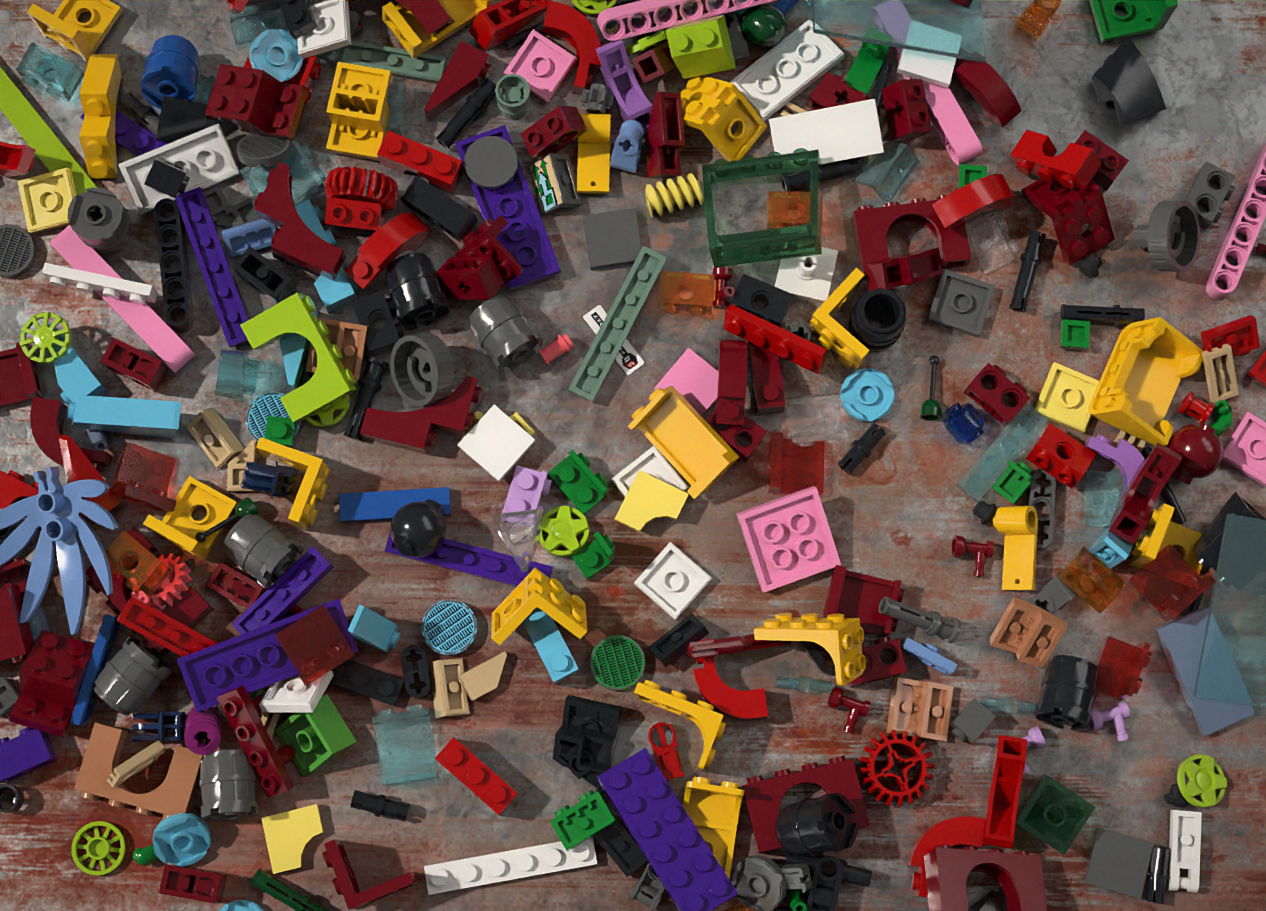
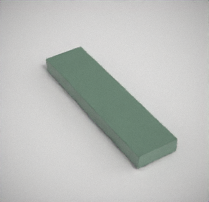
M351 40V45L341 47L338 62L390 70L394 77L438 84L447 67L448 58L422 53L413 59L405 49Z

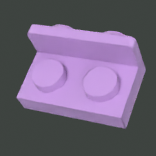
M516 466L501 519L533 528L535 521L540 522L544 506H540L543 495L548 496L552 480L548 479L547 471L542 470V472Z

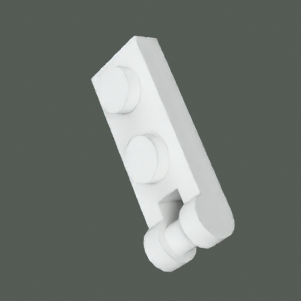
M1170 811V858L1167 875L1170 876V879L1166 881L1168 891H1178L1179 888L1187 889V892L1197 893L1199 890L1202 812ZM1180 868L1188 869L1187 878L1179 877Z

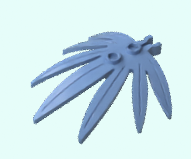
M58 466L46 468L47 478L45 471L33 473L34 479L38 483L39 494L20 500L0 510V530L13 526L28 517L1 544L0 567L22 552L34 538L39 527H41V533L29 571L19 622L25 623L32 618L45 595L53 570L56 542L70 634L73 635L79 631L86 597V570L80 540L107 596L113 594L112 574L106 552L98 536L81 516V513L94 522L112 530H117L118 524L104 507L84 498L99 497L106 494L109 490L107 483L96 479H85L62 486L59 481L60 473Z

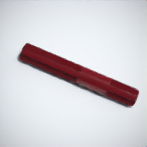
M754 634L690 642L687 653L691 659L785 647L789 646L791 641L755 640Z

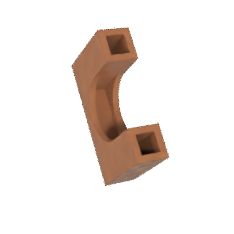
M99 723L94 724L74 789L82 791L81 797L98 801V797L101 796L109 799V805L125 809L126 804L137 806L135 812L152 816L153 811L164 814L163 820L174 814H191L199 788L200 765L204 755L195 754L188 748L176 745L167 776L158 788L144 794H136L130 791L123 783L116 788H112L107 779L119 765L128 732Z

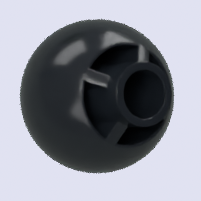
M427 499L424 502H411L401 507L395 513L391 522L390 532L392 540L401 554L411 557H426L441 547L446 537L447 527L442 515L444 510L438 502Z

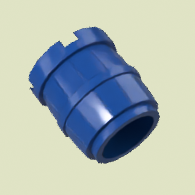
M176 35L164 36L153 43L146 57L145 72L141 81V93L149 104L158 109L162 107L163 96L178 99L188 98L189 101L194 100L196 81L199 74V55L189 40Z

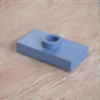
M260 219L221 232L229 256L233 258L243 255L249 246L254 250L272 246L271 239L278 227L264 219Z
M907 637L901 645L902 652L946 676L951 675L958 665L939 655L941 651L928 643L923 646Z

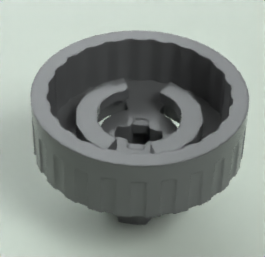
M1188 201L1159 202L1150 215L1148 225H1138L1135 229V246L1141 249H1148L1152 263L1158 270L1162 272H1184L1189 270L1196 261L1200 246V224L1196 210Z
M428 332L407 335L400 338L393 347L390 359L392 380L400 396L409 404L423 406L437 403L450 394L454 384V376L458 371L459 361L455 353H450L443 340L437 335Z

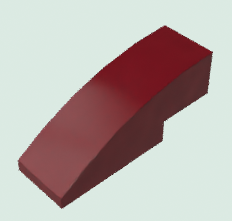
M659 91L655 95L648 127L647 178L671 179L681 175L679 148L686 146L681 93Z
M939 247L903 254L864 265L869 291L874 289L889 290L943 274Z

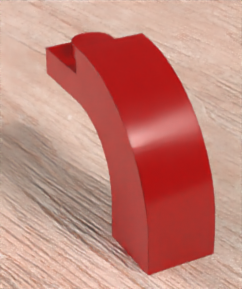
M549 0L542 34L561 38L568 42L575 50L578 58V69L572 93L582 96L583 89L585 87L590 88L592 72L598 73L601 64L596 49L601 47L599 37L590 21L579 11L568 5Z
M993 174L955 190L932 204L944 228L953 230L982 212L994 208L1001 210L1013 205L1011 199L1015 196L1003 175Z
M402 213L374 232L358 249L360 251L359 254L344 271L362 289H367L397 256L408 250L416 251L432 230L414 213Z
M714 656L696 659L697 664H702L703 668L693 669L692 671L695 685L703 699L708 704L713 705L716 711L727 717L739 720H758L768 717L764 688L747 691L733 689L727 686L718 676Z
M971 816L949 818L932 825L922 833L915 842L907 866L918 867V873L913 872L911 889L915 890V896L928 898L924 856L937 845L983 847L985 818Z

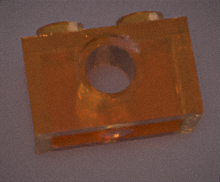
M768 191L766 230H773L775 234L800 231L801 234L805 235L820 231L822 226V192ZM792 209L800 212L801 217L791 218L787 212Z
M661 270L658 309H663V312L669 314H677L679 311H690V314L695 316H705L706 313H712L715 275ZM685 289L690 290L693 293V297L682 299L679 296V292Z
M124 530L105 551L111 572L118 578L124 575L128 579L125 584L136 594L143 591L148 596H151L172 572L168 566ZM138 561V565L136 566V568L131 570L133 564Z
M1084 546L1071 558L1058 575V578L1100 614L1118 597L1126 584L1125 581Z

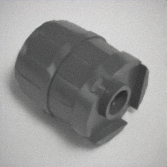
M91 187L86 189V192L80 195L77 194L72 199L68 207L67 218L72 230L87 246L98 252L110 253L121 249L128 242L132 230L130 218L125 207L111 191L104 188Z
M497 295L485 301L474 310L469 318L470 328L476 336L478 344L481 348L485 349L492 358L493 365L501 373L505 372L504 367L509 366L513 370L535 355L534 347L537 343L540 347L543 344L542 337L536 330L532 329L524 312L520 311L516 304L504 295Z
M251 513L245 515L233 526L223 544L226 554L239 565V568L255 577L257 582L265 589L270 588L272 583H275L297 562L294 559L297 552L301 556L303 553V547L295 540L289 539L280 531L279 527L271 524L263 517Z
M129 636L122 644L123 648L111 660H108L105 668L95 680L96 685L93 687L100 698L126 716L137 712L147 700L151 699L161 682L167 680L174 671L169 668L170 664L157 652L154 654L147 647H139L140 640L133 636Z
M220 750L204 755V759L201 760L199 780L203 804L201 806L202 820L207 817L209 821L241 819V813L247 812L249 818L258 815V802L255 801L257 779L252 764L249 762L248 755L245 754L244 750Z

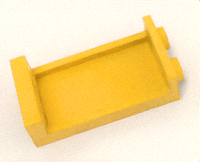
M441 0L456 22L435 37L429 35L415 15L402 4L394 6L392 2H389L383 6L382 19L409 55L415 59L472 23L479 11L491 6L492 0Z
M673 385L665 389L659 387L649 396L648 399L651 402L646 407L641 406L633 413L631 417L634 420L628 427L631 430L638 428L691 485L687 492L693 499H696L704 494L737 461L739 456Z

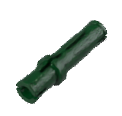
M262 869L257 870L250 882L252 886L259 888L295 911H310L295 902V899L315 911H331L313 901L311 895L301 894L265 873ZM269 884H272L273 886L287 893L289 896L286 897L285 895L271 888Z

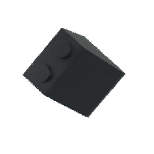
M1235 492L1193 546L1198 554L1196 560L1207 570L1212 567L1218 573L1215 575L1217 579L1227 588L1232 585L1239 591L1266 565V518Z

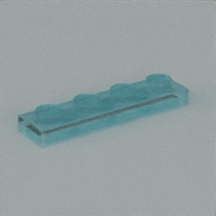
M1026 403L956 486L978 503L1009 466L1008 462L1015 460L1048 420Z

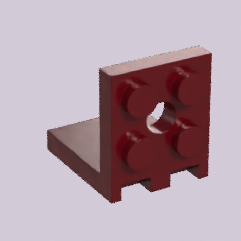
M1039 179L1021 189L1024 199L1052 219L1062 256L1067 264L1071 265L1115 240L1101 187L1090 181L1085 190L1075 187L1070 189L1053 180L1047 182L1043 179ZM1088 224L1086 231L1079 234L1082 226Z
M334 839L324 843L326 850L322 854L328 868L334 869L336 878L332 879L335 890L338 895L342 894L344 896L348 910L357 909L419 883L416 873L408 872L361 892L342 840Z

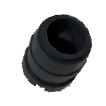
M416 252L400 256L386 267L385 278L389 289V296L397 310L396 315L399 324L403 328L415 329L418 328L416 323L424 321L426 326L443 319L450 312L448 307L451 308L448 297L444 294L436 268L432 260L424 253Z
M874 289L867 292L854 305L849 319V333L871 351L882 352L893 347L900 338L906 323V307L900 296L891 290ZM879 319L882 322L881 328L871 325L870 320Z
M1054 656L1048 662L1044 678L1041 682L1039 702L1036 703L1034 712L1036 719L1056 728L1062 729V725H1072V731L1089 730L1092 719L1091 711L1097 696L1099 678L1097 666L1088 660L1075 656Z
M828 793L819 798H804L799 802L787 805L777 817L776 832L779 842L786 851L796 856H817L829 851L839 852L848 849L855 842L858 831L857 822L853 823L851 816L852 813H855L854 808L841 793Z

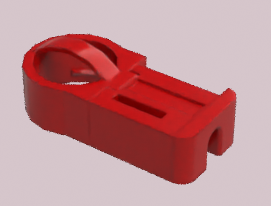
M658 722L650 728L648 733V741L652 747L656 765L666 781L683 777L685 771H680L683 768L678 750L674 749L678 747L676 732L670 724ZM663 726L667 727L672 734L670 745H667ZM656 727L662 747H658L652 740V733Z

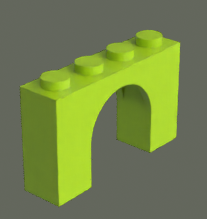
M295 293L240 325L250 345L256 350H261L292 333L304 336L314 346L317 354V367L314 375L307 383L280 398L292 422H300L356 391L353 385L356 383L352 372L348 368L345 369L340 359L343 357L339 348L335 344L332 345L327 337L329 334L327 326L322 320L317 319L314 313L316 310L314 302L308 295L305 296L303 293Z

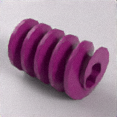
M193 707L186 717L185 744L195 754H211L220 745L221 717L213 707L197 712L195 707Z

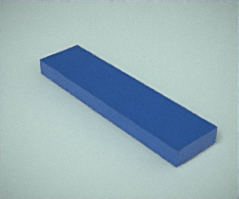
M450 487L339 494L340 522L391 520L395 513L404 505L411 502H424L427 499L434 500L442 506L444 510L443 516H451Z
M104 614L70 720L72 724L82 727L88 726L97 698V693L93 689L96 685L95 680L109 660L120 626V622L114 616Z

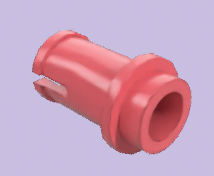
M566 333L562 336L560 334L557 335L558 339L538 350L547 365L566 352L570 354L571 349L574 348Z

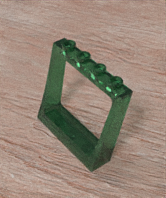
M799 148L789 154L771 152L767 157L759 158L746 155L737 161L728 162L725 159H718L714 164L702 165L708 243L714 268L822 254L821 158L819 149L808 151L804 148ZM810 170V219L807 224L719 235L714 185L716 183Z

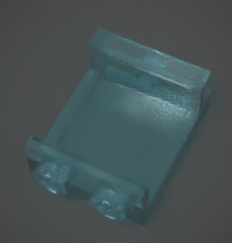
M297 139L292 141L293 147L290 149L289 157L281 163L288 165L293 173L292 195L294 205H297L325 192L323 182L326 180V177L319 166L314 168L309 161L313 159V156L306 144L300 146ZM264 163L253 170L250 166L240 170L255 198L260 192H264L268 184V174L272 168L276 169L277 165L265 167Z
M412 705L406 707V712L395 713L394 709L378 711V716L372 717L381 774H379L381 786L439 777L438 763L435 759L436 749L431 715L428 708L423 709L422 705Z

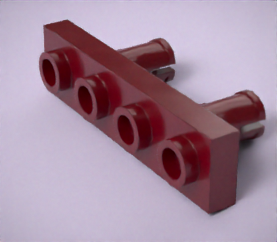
M241 685L222 693L217 699L245 754L248 755L249 762L252 764V768L266 796L270 798L287 792L294 787L285 765L295 758V751L289 745L282 746L276 751L259 717L263 713L259 704L264 695L250 700L244 686Z

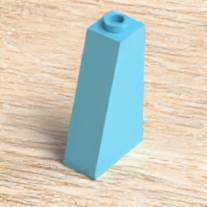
M76 395L75 403L69 402L67 419H73L72 427L173 439L179 429L181 402Z

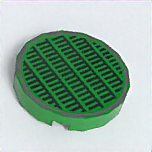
M623 635L608 636L602 639L592 651L590 657L591 672L595 680L604 688L612 691L627 690L635 686L642 677L645 669V655L640 645L632 638Z

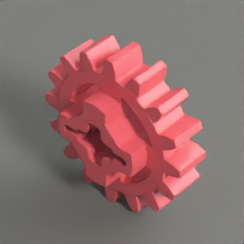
M170 553L168 557L160 554L159 560H155L152 557L148 566L145 564L141 566L143 569L142 573H135L134 576L138 581L131 583V586L135 589L132 595L160 611L163 610L165 604L172 607L173 600L175 598L181 600L180 593L188 591L189 588L185 583L192 581V578L188 575L191 570L180 556L176 557L173 553Z

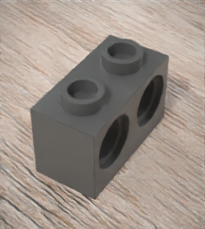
M1207 161L1200 168L1184 201L1192 204L1196 210L1200 227L1204 229L1212 222L1215 224L1218 222L1224 209L1220 208L1223 200L1228 201L1235 189V186L1231 185L1235 175ZM1209 181L1216 182L1219 190L1213 189ZM1198 204L1205 205L1208 209V212L1205 213L1200 211L1198 208Z

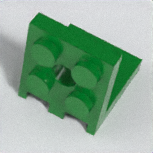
M1089 0L1101 43L1162 30L1178 6L1177 0ZM1122 6L1127 10L1128 15L1120 17L1115 13L1114 8Z

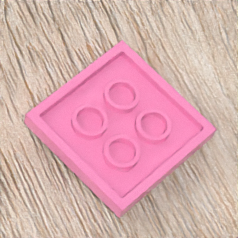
M815 486L736 513L763 593L834 568L836 565H841L819 493Z

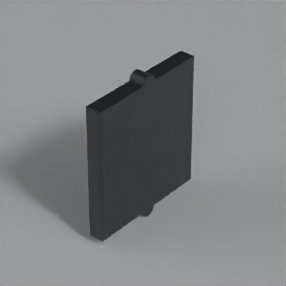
M163 96L155 140L171 143L203 130L206 121L205 111L208 104L189 101L188 98L178 99Z

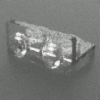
M990 212L966 225L968 239L985 275H990L1011 263L1017 264L1020 262L1018 254L1021 253L1014 239L1010 240L1006 232L1009 230V226L1002 215L999 216L994 212Z

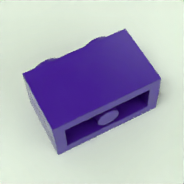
M26 727L19 731L20 736L11 740L9 737L0 739V783L6 784L58 760L47 732Z

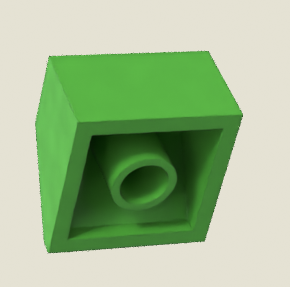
M328 694L321 697L313 713H294L275 729L284 746L289 745L294 749L295 758L293 760L303 777L310 775L337 758L357 742Z

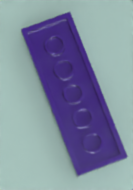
M503 125L455 142V147L460 160L463 162V167L465 154L469 146L477 139L485 136H498L507 140L513 146L506 126ZM519 160L518 170L514 179L497 190H485L476 186L466 173L483 220L485 221L490 218L493 221L502 215L509 222L496 238L523 267V272L507 283L510 291L560 274L561 269Z
M337 598L179 657L177 661L197 712L220 704L217 699L219 695L241 685L244 686L247 693L356 653L359 650L354 637L348 632L349 624L340 599Z
M646 748L597 777L601 787L679 911H713L738 894Z

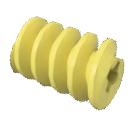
M692 173L687 175V182L682 176H678L676 185L672 179H667L666 187L661 181H658L655 190L651 184H646L645 196L651 217H653V210L655 209L660 216H663L664 207H667L669 212L673 213L675 204L683 211L684 202H687L691 208H694L695 199H698L700 204L704 205L699 180H696Z

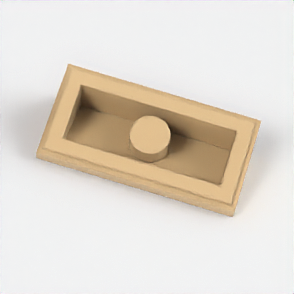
M214 408L201 410L186 426L217 469L222 468L244 450L242 444Z
M463 658L431 662L429 670L435 717L445 718L470 714L467 692L458 677L464 673Z

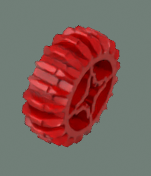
M347 166L344 168L338 167L330 170L325 180L326 198L338 197L381 203V212L393 209L398 198L397 182L390 176H385L384 173H378L375 170L357 167L350 168Z
M891 730L890 739H888L885 732L879 734L881 743L876 738L870 740L874 749L868 746L863 748V751L869 757H859V762L867 764V767L859 768L858 773H867L868 775L867 778L861 780V784H867L868 782L872 784L866 792L871 794L877 790L878 794L875 797L877 802L881 801L883 796H887L886 806H891L893 798H896L897 807H902L903 797L911 805L914 803L912 794L918 799L923 798V794L919 790L920 787L924 790L931 788L924 780H933L935 777L933 774L926 773L927 769L935 768L934 763L926 764L925 760L933 756L932 752L923 755L921 750L927 744L923 742L917 747L915 745L918 740L917 735H913L908 741L907 731H902L900 738H898L896 730ZM892 745L907 748L913 753L914 757L909 759L899 757L897 752L893 750ZM884 748L886 765L882 770L875 772V759ZM893 761H897V764L909 763V765L899 771L900 776H896V773L892 774V772L884 774L885 771L890 770L894 766ZM918 764V777L912 787L909 788L907 771L912 766ZM886 777L892 778L897 786L900 787L901 792L886 789L878 780Z

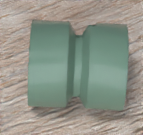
M508 74L500 78L495 88L499 112L507 119L516 120L523 118L531 108L529 83L525 78L517 74Z

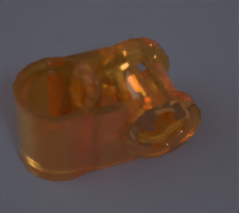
M1034 0L1022 13L1014 27L1016 29H1023L1033 36V40L1036 42L1056 14L1061 0H1047L1052 3L1053 7L1051 8L1043 6L1041 3L1043 0Z

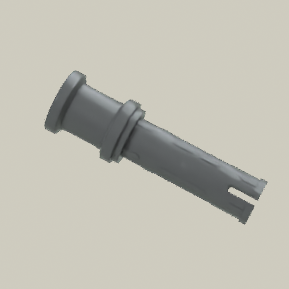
M887 596L883 597L879 603L878 611L880 614L920 627L926 635H937L944 638L946 642L953 643L960 634L961 622L958 619H947L942 617L937 611L927 613L890 599Z

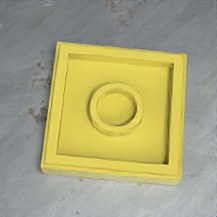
M67 167L18 181L28 233L36 234L69 225L67 218L68 207L72 199L77 195L70 168Z
M1054 362L1032 413L1084 434L1092 416L1088 410L1089 404L1099 381Z

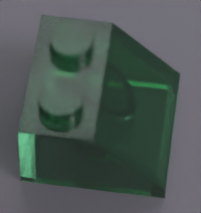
M1043 774L1028 796L1015 823L1065 855L1096 807L1048 775Z

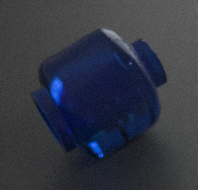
M957 402L945 411L948 416L944 419L943 426L956 442L969 444L984 432L982 429L984 419L972 404L960 405Z

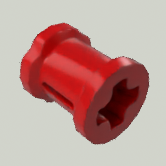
M1189 391L1177 412L1189 415L1196 419L1200 425L1201 422L1205 423L1214 409V404H1206L1194 397V393Z

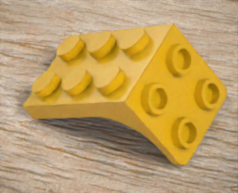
M779 613L775 615L776 618L764 620V624L754 628L755 640L811 641L824 647L833 659L838 686L848 684L861 676L865 670L866 658L862 655L864 631L860 627V618H844V614L827 615V618H819L817 613L802 614L801 617H792V613Z
M645 680L644 684L638 682L633 698L683 716L698 726L703 736L704 747L696 770L702 771L704 766L709 768L716 753V750L711 748L714 740L719 741L726 726V723L721 722L723 715L714 712V706L698 700L696 705L686 701L688 696L672 690L668 694L660 691L661 686L648 680Z
M694 777L692 782H686L682 806L725 874L730 878L738 817L744 790L738 789L739 784L722 781L720 786L710 785L711 779Z

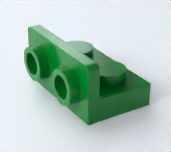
M571 450L568 453V457L548 472V475L576 509L583 515H586L608 496L606 487L609 484L600 473L594 475L588 468L591 463L581 452L577 455L574 450Z
M593 790L586 792L578 798V804L571 808L569 805L562 807L554 813L555 818L549 821L566 851L572 850L617 821L601 792L597 791L594 793Z

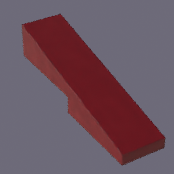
M222 562L218 564L205 585L246 610L267 590L259 583ZM294 605L281 619L305 610Z

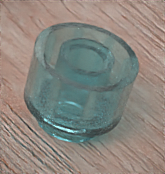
M221 349L215 396L243 399L244 395H254L259 361L256 358H249L248 352Z

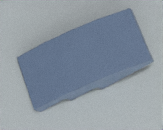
M1207 606L1156 628L1173 677L1178 680L1186 704L1192 708L1202 735L1207 736L1255 714L1234 659Z

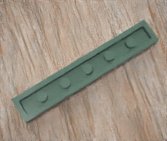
M645 246L641 248L568 391L593 403L666 263L667 257Z

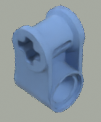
M627 120L622 123L619 136L615 141L610 167L636 174L641 158V146L644 136V128L639 122Z

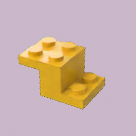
M343 62L337 63L326 111L332 123L326 146L327 152L379 161L377 153L385 138L391 113L386 100L392 77L390 70Z

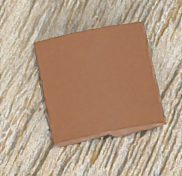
M317 317L318 320H322L329 330L327 337L332 345L335 344L339 348L343 357L340 359L345 369L348 368L352 372L355 380H359L368 326ZM310 342L306 371L315 372L317 354Z
M1013 597L989 639L990 645L1016 653L1018 661L1043 668L1068 626L1066 622L1052 613Z
M894 677L886 733L890 734L891 730H896L897 735H901L902 731H907V737L917 735L920 739L947 742L954 686Z

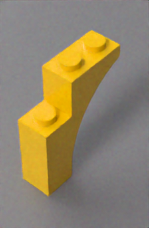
M90 54L79 93L84 112L79 139L90 179L117 178L118 174L115 120L117 96L122 74L117 54Z

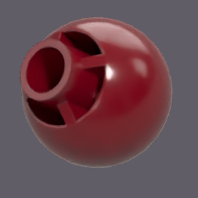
M1201 422L1199 427L1194 424L1186 425L1172 435L1167 448L1182 456L1180 464L1171 475L1172 477L1190 485L1193 478H1205L1217 470L1223 459V445L1220 438L1214 435L1216 429Z

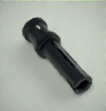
M860 157L833 162L812 169L805 166L800 171L789 174L785 172L780 173L782 190L787 197L792 192L805 188L812 190L815 184L862 172V163H858Z
M369 356L365 359L367 365L363 376L358 380L360 390L346 431L344 432V436L351 439L355 438L358 441H361L362 435L360 431L367 407L371 408L376 392L382 389L380 383L385 369H388L390 365L385 361Z

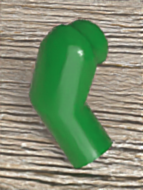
M1219 400L1215 403L1214 423L1210 426L1216 429L1214 435L1219 437L1232 426V408L1225 400Z
M153 845L143 849L139 847L133 852V860L140 866H148L160 860L155 854Z
M802 889L788 890L789 906L792 911H807V906L803 902L801 895L807 894L808 890L803 893Z

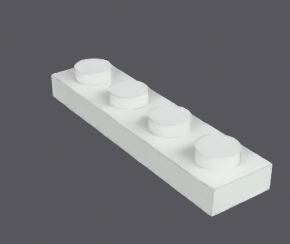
M49 263L44 264L42 274L49 280V283L54 286L65 288L66 284L76 286L77 290L85 293H92L93 290L101 291L104 296L119 299V296L129 297L130 301L144 305L146 301L155 303L158 293L152 285Z

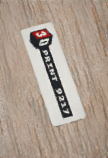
M598 305L583 316L596 335L607 313L601 305ZM626 339L615 360L625 373L630 375L641 367L644 361Z

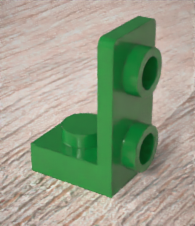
M868 28L862 46L845 79L849 87L855 91L860 90L866 95L869 93L889 52L893 39Z
M598 531L594 534V541L578 553L572 555L571 558L585 579L588 580L614 562L615 546L607 534L602 537Z

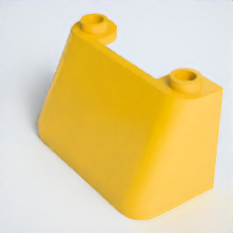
M1161 317L1127 325L1120 333L1089 404V413L1098 420L1154 446L1157 442L1161 445H1167L1173 435V425L1164 420L1180 379L1195 375L1200 370L1203 360L1202 352L1204 351Z

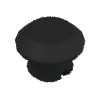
M1089 254L1085 260L1078 262L1080 271L1088 277L1099 276L1098 269L1102 265V260L1100 257L1095 260V254Z
M979 501L973 509V514L981 519V524H987L997 510L996 504L990 506L984 501Z
M1178 784L1171 785L1169 794L1163 796L1170 805L1181 808L1188 805V801L1182 796Z

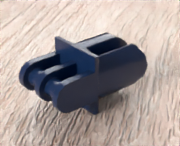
M247 461L241 488L270 493V499L273 498V495L286 498L292 496L291 487L295 485L293 478L298 474L295 468L278 465V461L275 462V466Z
M185 712L132 714V719L134 720L158 719V723L132 724V731H158V735L132 736V742L158 740L164 742L185 741L184 737H182V729L185 728V724H183ZM168 717H174V724H168ZM168 729H174V737H168Z

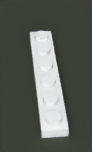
M592 836L570 851H566L560 841L424 866L428 895L595 865L597 864Z

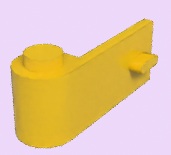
M580 113L588 130L578 137L577 193L609 194L611 114Z
M1033 506L999 507L993 515V525L1000 534L1005 535L1002 590H1035L1037 511Z

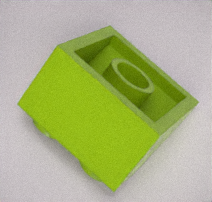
M724 15L672 26L666 30L671 57L684 79L736 68Z

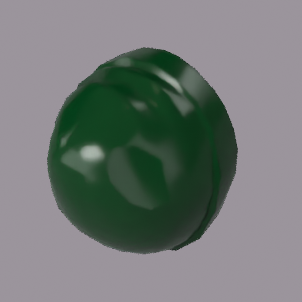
M760 4L749 7L742 14L740 28L748 42L761 48H769L783 40L787 31V22L779 9L768 4Z

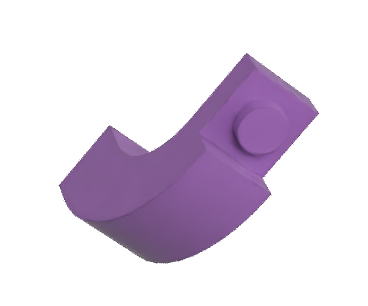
M617 40L597 48L596 52L601 64L600 69L606 85L610 88L609 92L614 94V103L624 122L627 120L639 122L644 128V134L648 133L653 105L646 98L636 80L622 40Z
M1097 434L1096 438L1093 436L1088 437L1084 446L1112 461L1120 469L1123 476V492L1114 509L1115 511L1126 488L1145 458L1133 445L1124 439H1119L1115 447L1111 446L1112 440Z

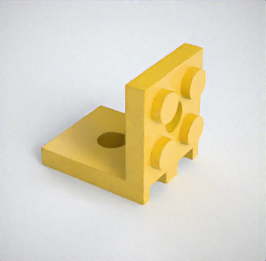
M63 0L53 15L35 4L31 5L27 13L43 37L51 38L58 42L62 48L69 52L72 50L88 62L90 54L95 53L123 10L110 0ZM89 12L92 14L88 22L81 23L78 21L82 13Z
M701 75L690 78L685 88L681 91L683 124L700 129L729 165L736 166L767 128L766 123L733 83ZM734 122H737V130L732 134L731 127Z
M855 268L813 313L809 326L814 327L812 333L818 337L817 341L823 348L828 351L832 349L839 356L838 360L849 369L852 367L854 370H858L870 350L832 317L858 291L864 278V274L858 268Z
M260 437L256 448L264 458L274 462L278 461L280 464L305 472L288 519L296 528L306 531L308 525L312 526L316 519L318 510L315 507L318 499L322 500L327 491L328 485L325 484L330 469L323 463V459Z
M189 476L163 520L160 521L148 515L143 524L158 536L165 538L205 561L224 527L206 537L203 543L196 541L195 535L198 532L207 531L232 516L238 503ZM199 506L205 507L207 510L206 517L201 521L194 520L192 517L193 510Z
M1164 503L1157 509H1153L1150 513L1148 524L1132 547L1131 554L1134 556L1130 560L1129 565L1194 589L1202 565L1196 560L1198 554L1193 546L1202 534L1170 521L1175 508ZM1172 546L1182 550L1183 557L1180 561H1175L1170 557L1169 550Z
M534 568L492 612L491 639L498 645H501L536 607L579 639L587 633L585 602L579 596L569 594L557 579H550L537 568Z

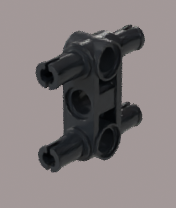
M789 852L786 856L785 865L807 864L809 867L812 887L808 890L805 900L807 911H835L840 886L843 882L865 887L870 885L872 871L848 865L845 859L824 854L796 856ZM827 860L833 862L836 867V871L831 877H826L821 872V866ZM776 907L774 911H791V910H786V909H782V908Z

